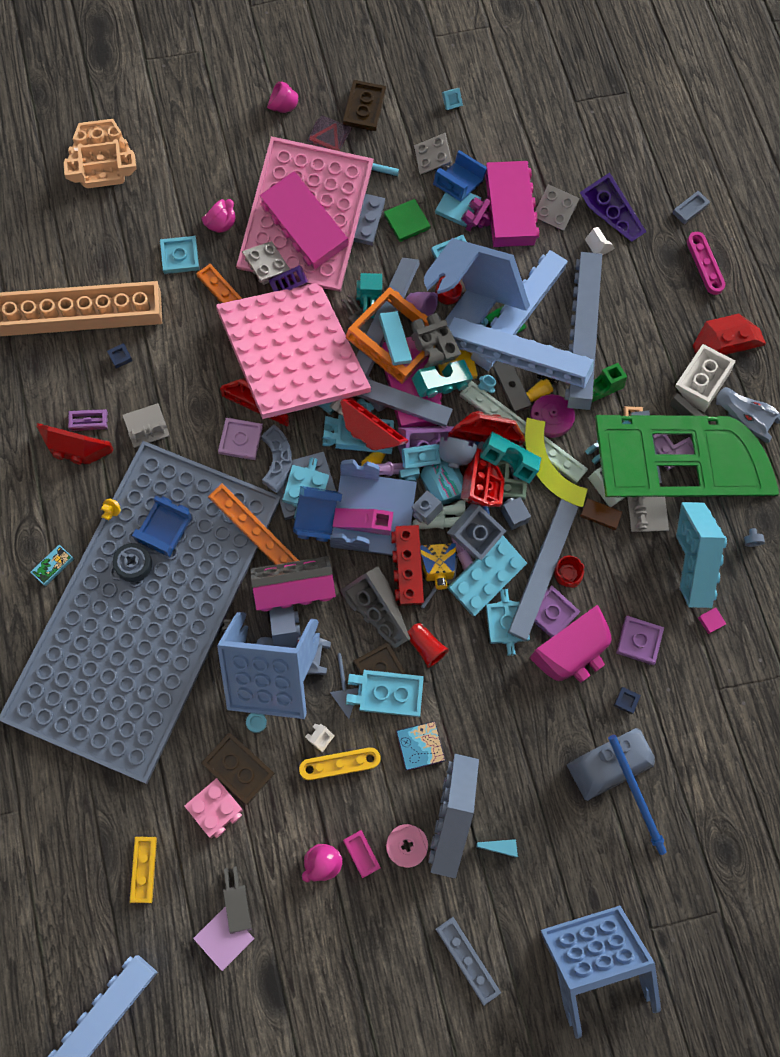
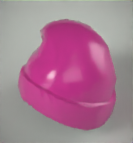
M277 82L271 93L267 108L280 113L291 112L297 106L298 94L287 83Z
M223 199L219 200L201 218L203 224L211 231L217 233L228 231L235 222L234 202L231 199L226 201Z
M317 844L310 848L304 857V868L306 871L302 874V880L305 882H310L311 880L327 881L337 876L342 867V856L339 851L327 844Z

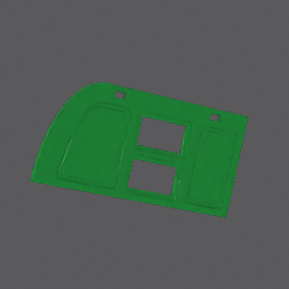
M595 416L605 497L779 495L775 474L762 445L743 423L732 417ZM622 421H630V424H622ZM708 421H716V425H708ZM652 434H691L694 454H655ZM657 466H696L699 486L660 487Z

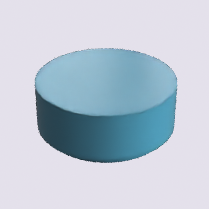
M251 713L246 719V726L253 733L262 732L267 725L263 714Z

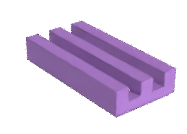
M106 409L69 411L68 429L69 431L107 429L108 412ZM102 416V418L73 419V417Z

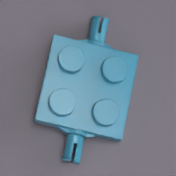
M310 458L308 468L292 465L282 502L292 504L296 507V510L300 486L326 489L329 475L315 470L318 461L316 458L313 465V458Z
M508 589L500 590V602L486 604L490 644H506L507 655L511 656L512 653L513 656L516 655L514 644L523 641L508 633L519 602L509 600Z

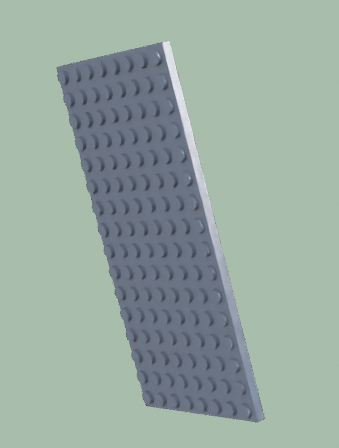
M142 441L113 497V500L117 501L120 505V514L112 516L110 520L102 518L0 713V721L148 784L220 631L223 620H225L258 550V547L208 496L223 483L267 529L280 503L281 496ZM164 496L170 499L174 505L178 506L180 504L187 507L192 519L170 558L142 545L149 552L152 559L150 573L143 580L134 583L121 579L113 568V556L117 549L124 544H140L134 540L132 534L135 529L139 530L155 503L154 497L161 498ZM131 560L129 564L135 565V560Z

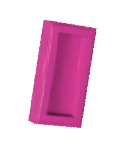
M362 830L343 840L362 878L381 868Z

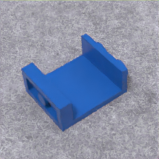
M459 150L455 163L446 171L441 168L436 171L433 185L461 202L484 181L487 167Z
M300 486L293 532L298 535V538L309 539L310 537H317L316 540L328 542L332 534L337 501L341 502L342 494L338 491Z

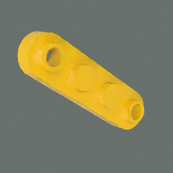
M364 748L310 758L300 764L299 772L305 780H316L374 769L380 763V753L375 748ZM371 755L374 757V761L368 762L366 757ZM309 766L314 769L311 774L306 772V768Z

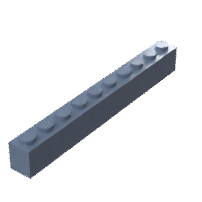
M581 252L580 259H576L575 270L579 271L575 273L574 279L577 287L574 286L573 297L576 298V301L573 300L572 311L575 312V315L571 317V326H574V329L570 330L569 340H573V344H569V351L573 354L593 359L594 362L593 372L585 388L566 383V385H569V389L565 390L564 399L568 400L567 408L590 410L602 266V254Z

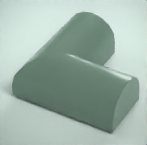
M500 460L497 466L505 479L503 498L517 499L521 497L525 501L527 482L508 479L510 464Z

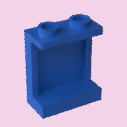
M155 496L153 499L155 503L141 528L139 530L135 529L132 537L136 542L170 558L192 517L187 507L180 504L178 506L174 505L170 499L164 496L161 498Z

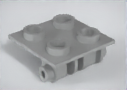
M446 133L414 145L420 175L439 167L446 171L451 166L450 163L452 161Z
M548 184L535 210L537 212V219L564 231L580 198Z
M272 241L242 251L245 261H248L251 270H254L253 273L257 275L259 282L263 285L269 282L268 278L290 270Z
M158 403L123 415L134 448L140 446L142 441L150 443L170 436Z
M627 497L631 532L669 531L665 497Z

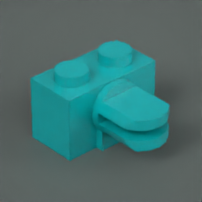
M361 273L360 280H357L356 300H360V307H363L364 313L382 295V274Z

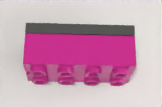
M328 556L251 569L256 610L270 611L273 607L279 606L281 608H288L292 604L297 603L307 605L315 600L329 601L336 597L332 568Z

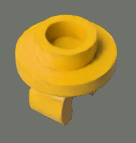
M106 499L101 507V510L105 511L101 517L106 520H110L112 516H118L121 512L119 503L113 499Z

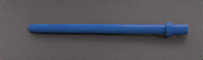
M611 735L608 737L609 742L652 837V845L656 846L659 855H664L667 851L663 844V836L659 835L617 736Z

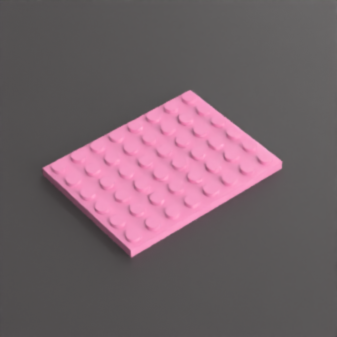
M271 136L237 261V269L253 272L254 270H251L248 261H245L242 251L272 241L290 270L299 265L302 266L309 282L307 285L318 284L322 288L341 292L373 166V159ZM293 171L297 173L348 238L349 245L315 270L311 265H306L301 252L297 253L290 238L286 239L281 232L282 228L273 223L272 215L269 212H265L260 205V195ZM297 272L294 273L297 282H300ZM289 275V281H293L291 275Z
M308 284L293 288L292 290L285 289L216 305L219 317L262 419L371 392V386L349 341L345 338L346 335L322 286Z

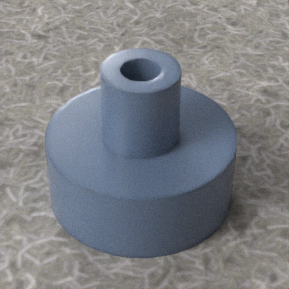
M756 528L749 529V535L744 537L745 546L755 547L763 545L765 543L764 535L757 534Z

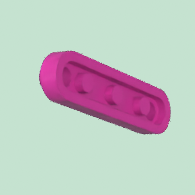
M692 232L687 239L688 248L707 291L710 294L718 295L725 288L724 278L704 234Z

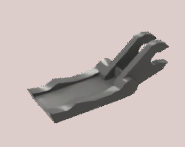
M349 294L347 295L349 298L348 302L345 299H341V301L343 302V308L350 315L347 318L348 321L353 324L363 314V308L360 309L355 299ZM370 317L359 329L367 334L373 319Z
M237 866L233 867L235 887L230 888L228 868L224 869L226 889H223L230 934L252 930L245 885L239 886Z

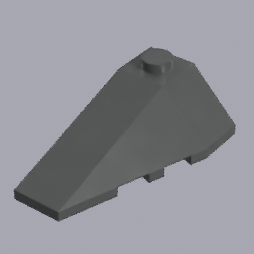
M378 566L340 590L349 606L354 611L360 612L365 617L364 620L375 626L378 633L394 648L410 639L390 585Z

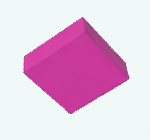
M716 607L698 617L708 634L726 625Z

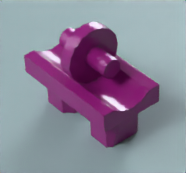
M474 197L470 201L468 206L475 212L472 213L470 210H466L461 217L467 224L466 230L471 231L472 227L477 225L479 228L490 225V213L485 212L490 203L487 198L481 201Z

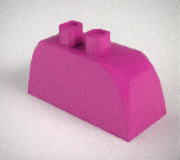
M599 606L593 607L538 647L530 656V659L545 674L557 681H563L574 675L582 683L591 676L584 668L586 665L589 664L595 672L601 669L605 664L599 655L610 645L612 638L609 626Z

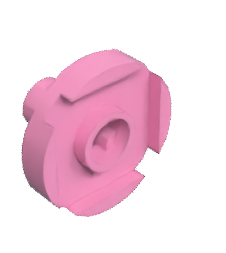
M409 824L400 825L393 829L388 836L386 844L387 854L391 861L400 867H414L421 863L426 856L428 850L427 837L416 826ZM404 840H407L408 843H413V846L410 847V852H407L406 849L402 850L401 846L404 845Z

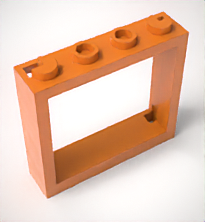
M389 287L348 328L345 338L403 384L428 357L425 356V352L422 350L407 367L402 364L393 365L390 354L359 329L386 301L412 322L421 318L425 327L429 326L426 314L421 313L411 302L405 300L399 292Z

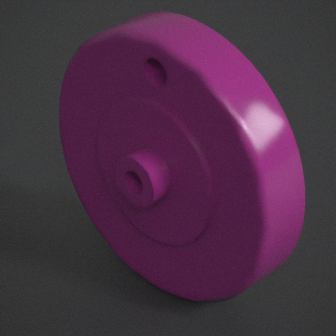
M544 395L538 398L531 408V419L546 422L544 429L545 437H561L569 432L574 423V408H567L568 400H564L565 398L560 395Z

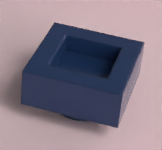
M124 343L107 351L116 369L133 361Z
M621 687L613 706L633 714L641 695Z

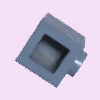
M427 490L412 506L413 517L418 522H424L429 525L443 510L442 502Z
M521 497L517 499L510 498L504 502L501 512L511 530L529 522L531 515Z

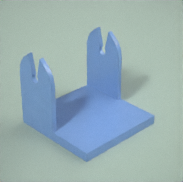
M452 238L424 276V284L427 291L439 281L441 276H445L437 290L438 294L454 288L461 279L464 283L466 292L446 318L448 328L454 317L465 319L475 324H481L496 302L525 311L530 306L514 255Z
M354 459L341 462L338 492L342 494L341 502L337 501L336 508L393 512L391 532H394L395 526L411 525L412 506L414 505L417 482L379 477L380 467L368 461L363 466H359ZM333 528L330 535V547L391 556L392 551H395V543H391V533L389 536Z
M237 612L217 645L227 710L305 719L307 712L303 681L318 649L320 633L315 634L319 623L318 620L310 619L296 648L245 643L248 626L242 628L246 614L244 612Z
M621 906L541 930L542 938L556 964L564 1010L569 1025L573 1026L575 1038L582 1037L576 995L639 975L646 1001L651 1002L653 1013L656 1014L661 1011L655 962Z

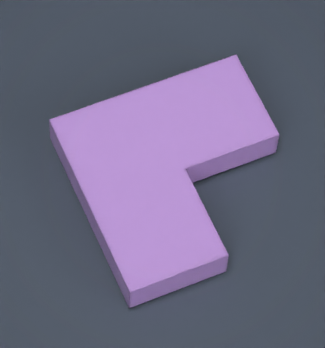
M667 434L654 435L657 454H694L693 443L690 437L674 445ZM664 466V467L666 468V470H669V469H671V468H673V467H675V466Z

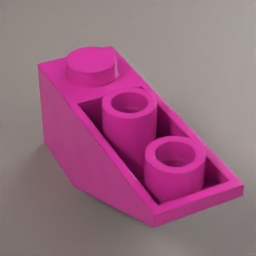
M335 508L333 528L390 536L393 512L377 509Z

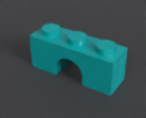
M465 360L450 362L442 370L444 377L438 374L435 366L419 369L411 379L420 398L426 396L431 398L439 393L448 394L456 389L458 391L466 389L473 380V377Z
M493 431L484 442L480 458L497 466L500 460L508 462L513 467V475L527 483H530L538 473L541 463V457Z

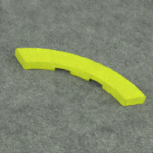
M527 418L525 426L526 450L541 457L540 468L536 475L556 496L583 508L588 489L571 483L555 469L545 448L544 429L546 422Z

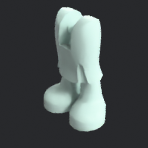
M460 500L454 505L443 506V510L429 525L424 522L420 523L417 520L413 521V525H419V529H444V527H452L465 512V500ZM445 515H456L459 517L445 518Z

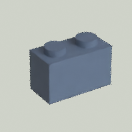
M293 604L288 608H281V606L273 607L270 610L273 645L280 647L297 646V638L301 637L300 625L296 626L295 624L299 623L298 611H294Z

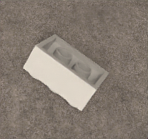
M702 344L675 387L692 406L705 412L731 373L735 360Z

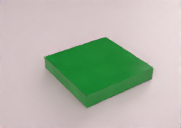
M415 199L384 211V217L399 242L431 228Z

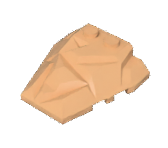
M114 119L78 123L73 136V146L69 147L68 150L69 157L64 160L65 178L74 183L80 182L85 188L123 184L125 176H130L136 170V160L133 150H130L128 142L122 137V133Z

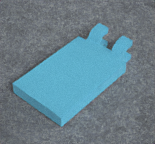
M339 415L338 419L325 416L322 446L336 444L335 448L392 454V447L371 450L366 447V443L362 440L354 438L351 432L346 429L343 415ZM380 419L394 429V420Z
M364 670L363 676L349 674L348 685H359L358 695L347 694L346 705H360L359 711L420 717L424 676Z

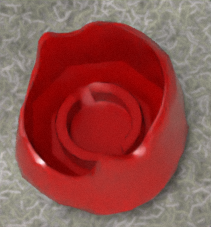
M442 277L438 281L435 287V293H437L440 283L444 277ZM459 282L449 291L437 293V300L447 305L456 303L462 294V284Z
M571 555L564 556L556 564L553 572L554 577L559 584L575 588L583 579L584 565L577 557Z

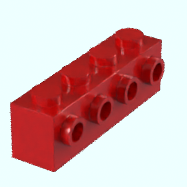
M419 525L395 526L394 532H391V543H395V551H392L393 563L396 562L397 569L393 570L394 582H397L398 589H395V601H399V606L422 605L424 603Z

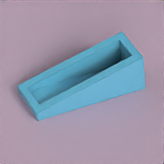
M516 839L476 843L477 848L518 857Z

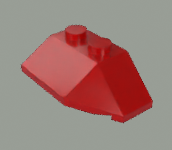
M734 314L706 321L693 344V349L696 354L702 344L723 355L764 346L766 342L759 327L741 314Z
M245 378L221 386L222 397L260 414ZM287 413L269 418L287 427L289 425Z
M346 398L341 400L346 429L351 432L354 438L366 443L365 445L369 449L380 450L408 443L409 440L396 432L354 399Z
M481 411L472 412L448 433V437L485 442L493 431L519 446L525 442V437L515 420L501 417L498 414H484Z
M37 423V429L52 456L56 459H69L71 462L79 465L82 463L90 464L113 452V447L109 441Z
M477 448L471 463L468 464L464 473L461 499L480 506L500 507L503 501L505 479L498 466L480 458L481 449Z

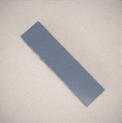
M451 917L437 927L435 930L482 1005H486L501 994L454 917Z

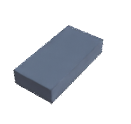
M697 191L676 207L673 214L683 224H686L704 210L710 201Z

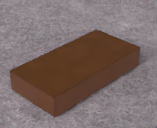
M587 498L580 517L616 530L622 511Z

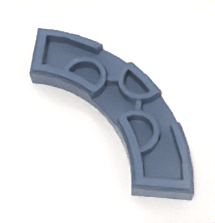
M273 424L261 436L262 440L271 449L273 455L271 467L262 479V482L277 493L289 477L292 466V453L286 436Z

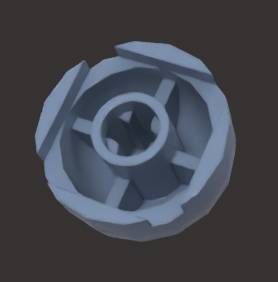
M441 437L438 451L441 459L448 463V467L459 469V466H466L471 463L477 451V445L473 444V447L468 446V441L449 437L445 441L444 437Z

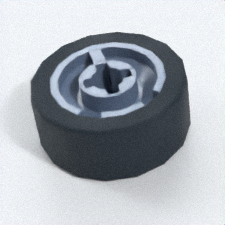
M124 544L117 549L113 556V568L119 577L126 582L134 583L141 581L151 571V556L145 547L140 544ZM135 560L136 564H129V562Z

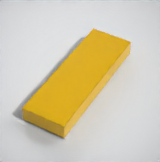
M135 837L130 903H152L157 837Z

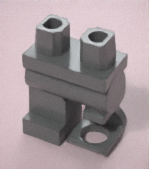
M437 313L426 318L429 326L425 327L421 318L412 322L411 325L414 333L411 335V338L417 350H423L425 356H429L428 363L424 365V368L453 361L461 354L450 329L447 327V321H441Z

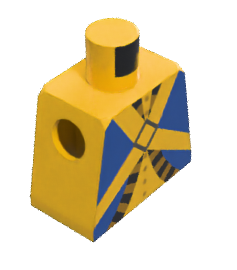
M456 543L420 546L421 565L426 581H435V586L438 590L446 589L447 580H451L454 577Z

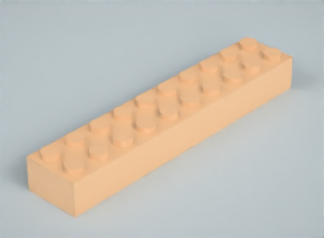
M158 281L0 293V336L162 324L161 291Z

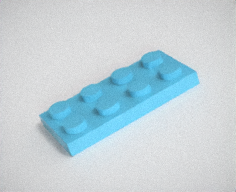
M502 536L482 561L475 559L447 588L472 616H476L527 562L508 540Z

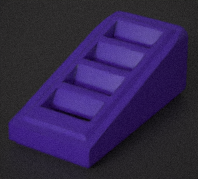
M300 265L269 280L273 292L279 291L275 283L276 281L279 282L282 290H292L309 283ZM297 272L300 282H297L294 273ZM289 275H291V278H292V280H293V282H294L293 285H291V283H290V281H289V278H288ZM282 278L285 279V281H286V283H287V285H288L287 288H285V286H284V284H283V282H282Z

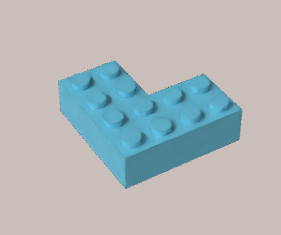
M682 502L676 537L685 553L679 588L688 607L712 608L713 601L717 598L716 585L720 582L719 569L723 565L722 553L723 548H726L727 538L723 535L721 528L717 525L715 518H713L705 503Z

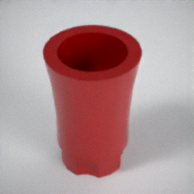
M421 623L415 624L408 631L410 643L418 651L428 668L438 663L448 653L449 649L440 643Z

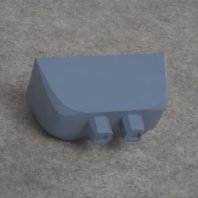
M635 728L617 737L634 777L654 767L655 757L640 729ZM610 742L566 764L582 796L587 801L627 781Z

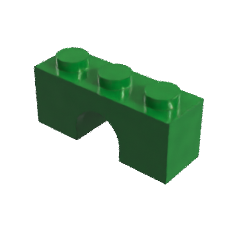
M619 363L602 369L601 374L594 380L592 402L624 389L627 375Z

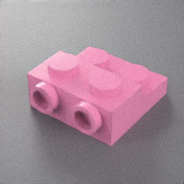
M217 778L185 805V808L209 838L214 836L218 838L226 831L224 827L228 823L234 824L242 817L241 812L243 811Z

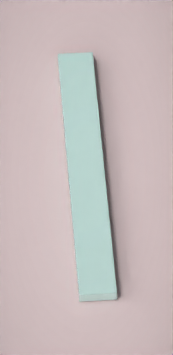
M473 381L468 384L466 389L462 390L460 397L484 414H498L501 417L515 420L525 437L526 422L486 391L480 390ZM544 436L546 452L552 465L570 481L577 484L588 468Z

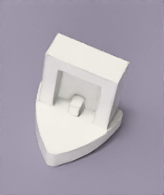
M599 227L593 228L585 239L593 253L604 255L614 249L612 243L606 240Z

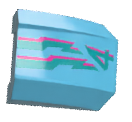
M440 459V464L424 466L420 473V478L426 491L428 490L444 506L461 499L464 477L459 469L448 467V463Z

